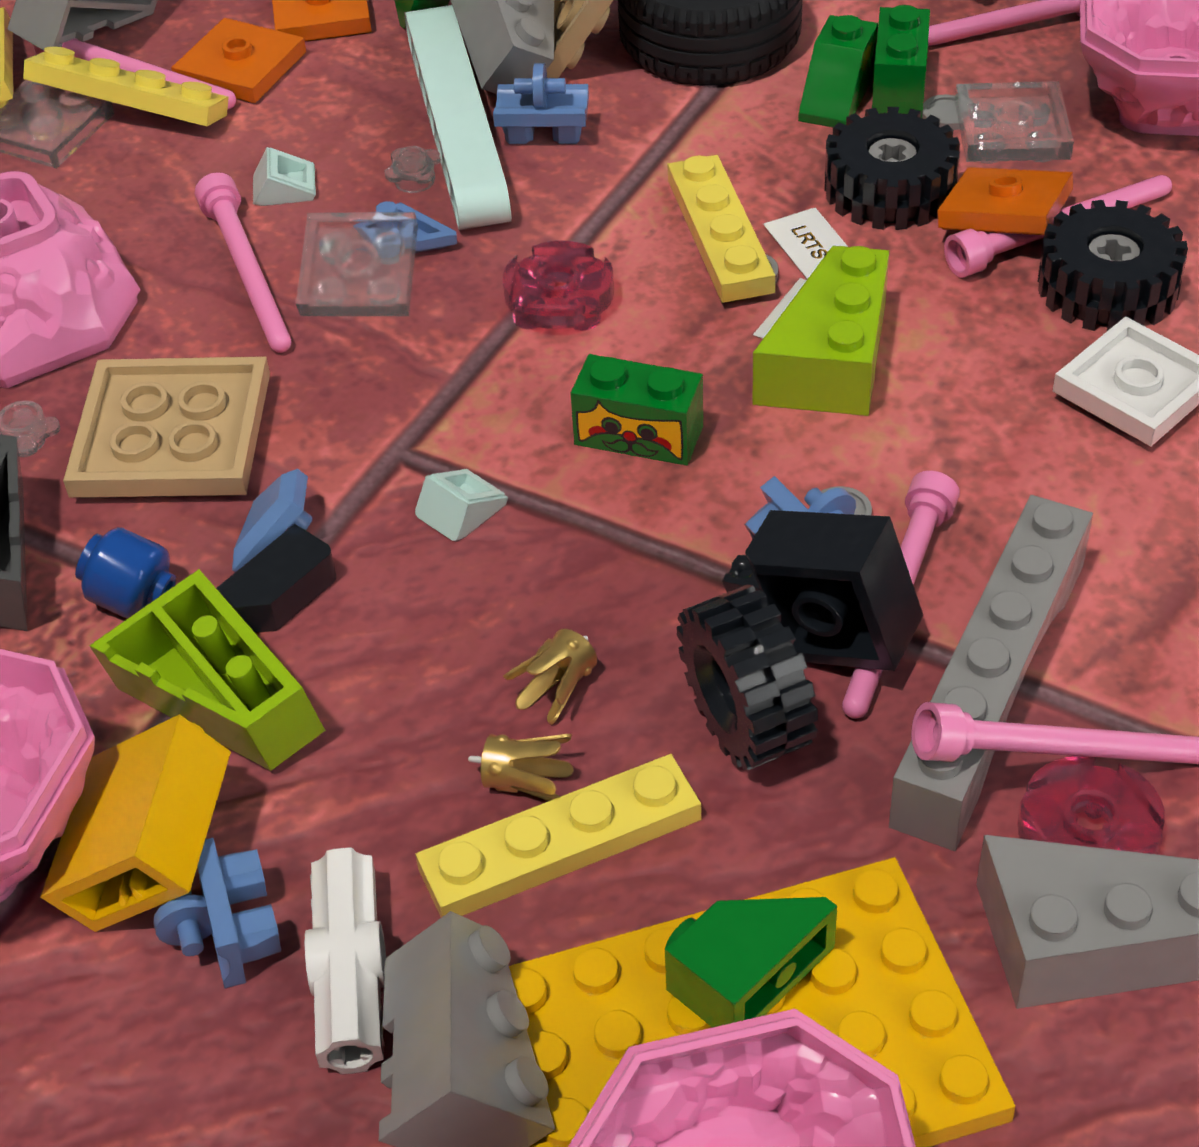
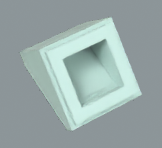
M267 147L253 175V204L267 206L313 201L316 195L315 164Z
M468 469L435 473L425 477L415 514L420 520L450 540L458 541L466 537L503 508L507 503L508 497L505 493Z

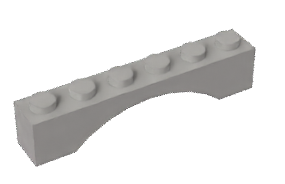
M1030 495L930 702L956 704L963 712L969 713L973 720L1006 722L1029 664L1051 622L1065 608L1083 568L1093 517L1092 512ZM911 740L893 777L889 828L956 851L980 797L995 750L972 749L967 755H961L953 762L922 760L916 755Z

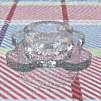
M419 146L398 148L391 153L392 164L385 169V178L395 183V186L403 192L418 193L425 191L435 182L434 166L441 162V155L437 150H425Z
M17 401L5 406L0 411V434L17 437L19 457H28L35 454L45 444L47 437L55 436L60 431L58 419L56 417H45L42 407L33 401Z

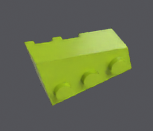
M832 246L753 352L752 405L869 416L886 303L889 250L869 249L864 246Z
M200 569L89 645L119 690L171 718L179 714L188 721L200 726L206 734L223 746L270 771L326 731L303 687Z

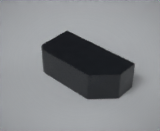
M294 524L216 589L255 633L277 631L335 582L336 572L331 548L324 541Z

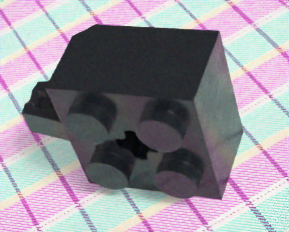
M770 510L746 549V555H738L732 562L730 571L725 574L722 582L726 592L746 585H753L755 591H763L767 595L768 606L775 604L781 612V624L783 627H790L795 637L793 646L797 655H803L805 662L895 671L924 615L890 516Z

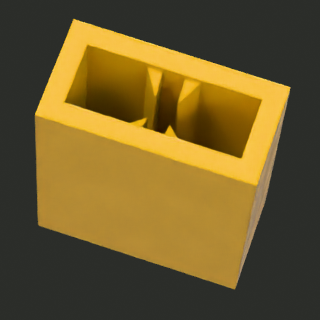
M179 714L92 756L86 771L83 792L69 816L40 898L92 931L97 932L190 893L231 751L206 734L200 726L188 721Z

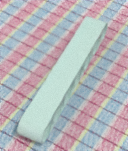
M453 6L405 12L409 47L458 229L464 230L511 222V206L506 180Z

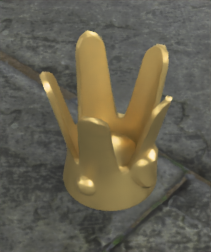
M570 629L558 630L552 639L548 638L537 650L536 655L503 675L506 680H512L526 671L534 675V678L516 698V708L519 710L528 709L561 680L556 691V698L547 715L548 723L553 725L562 712L577 682L583 676H588L596 666L597 655L592 645L588 642V636H582Z
M490 734L486 739L482 757L469 756L468 761L481 763V781L485 788H495L497 791L515 793L520 790L550 801L561 796L555 794L556 786L553 781L545 777L566 778L572 775L574 769L569 762L546 757L556 755L561 749V744L571 740L572 734L520 740L510 739L504 734L498 736Z

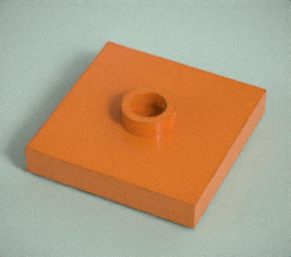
M272 0L275 30L304 37L305 41L372 32L367 0Z
M224 17L171 67V70L228 89L235 94L236 99L256 103L307 51L304 37Z
M968 167L938 209V228L943 230L964 231L974 229L977 232L1044 235L1048 224H1053L1054 217L1059 214L1073 190V172Z

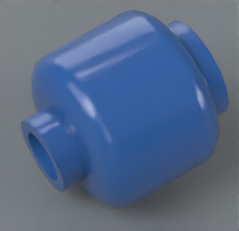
M120 527L113 528L104 536L98 533L95 534L83 549L75 572L76 578L82 581L81 588L85 599L125 618L131 617L175 586L176 575L169 572L170 556L164 546Z

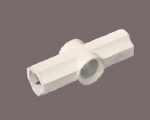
M351 847L327 850L321 859L311 863L310 881L313 929L305 931V961L311 995L314 996L315 1055L319 1068H330L340 1074L366 1072L375 1062L384 1060L383 1046H385L383 1038L381 988L384 987L386 950L381 921H377L376 880L373 858L371 855L360 854Z

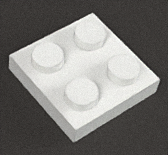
M1125 316L1055 374L1053 392L1145 444L1152 446L1199 405V355Z

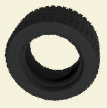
M618 0L620 40L625 50L636 62L647 71L664 79L700 86L726 85L746 81L762 75L780 64L795 47L801 34L802 0Z

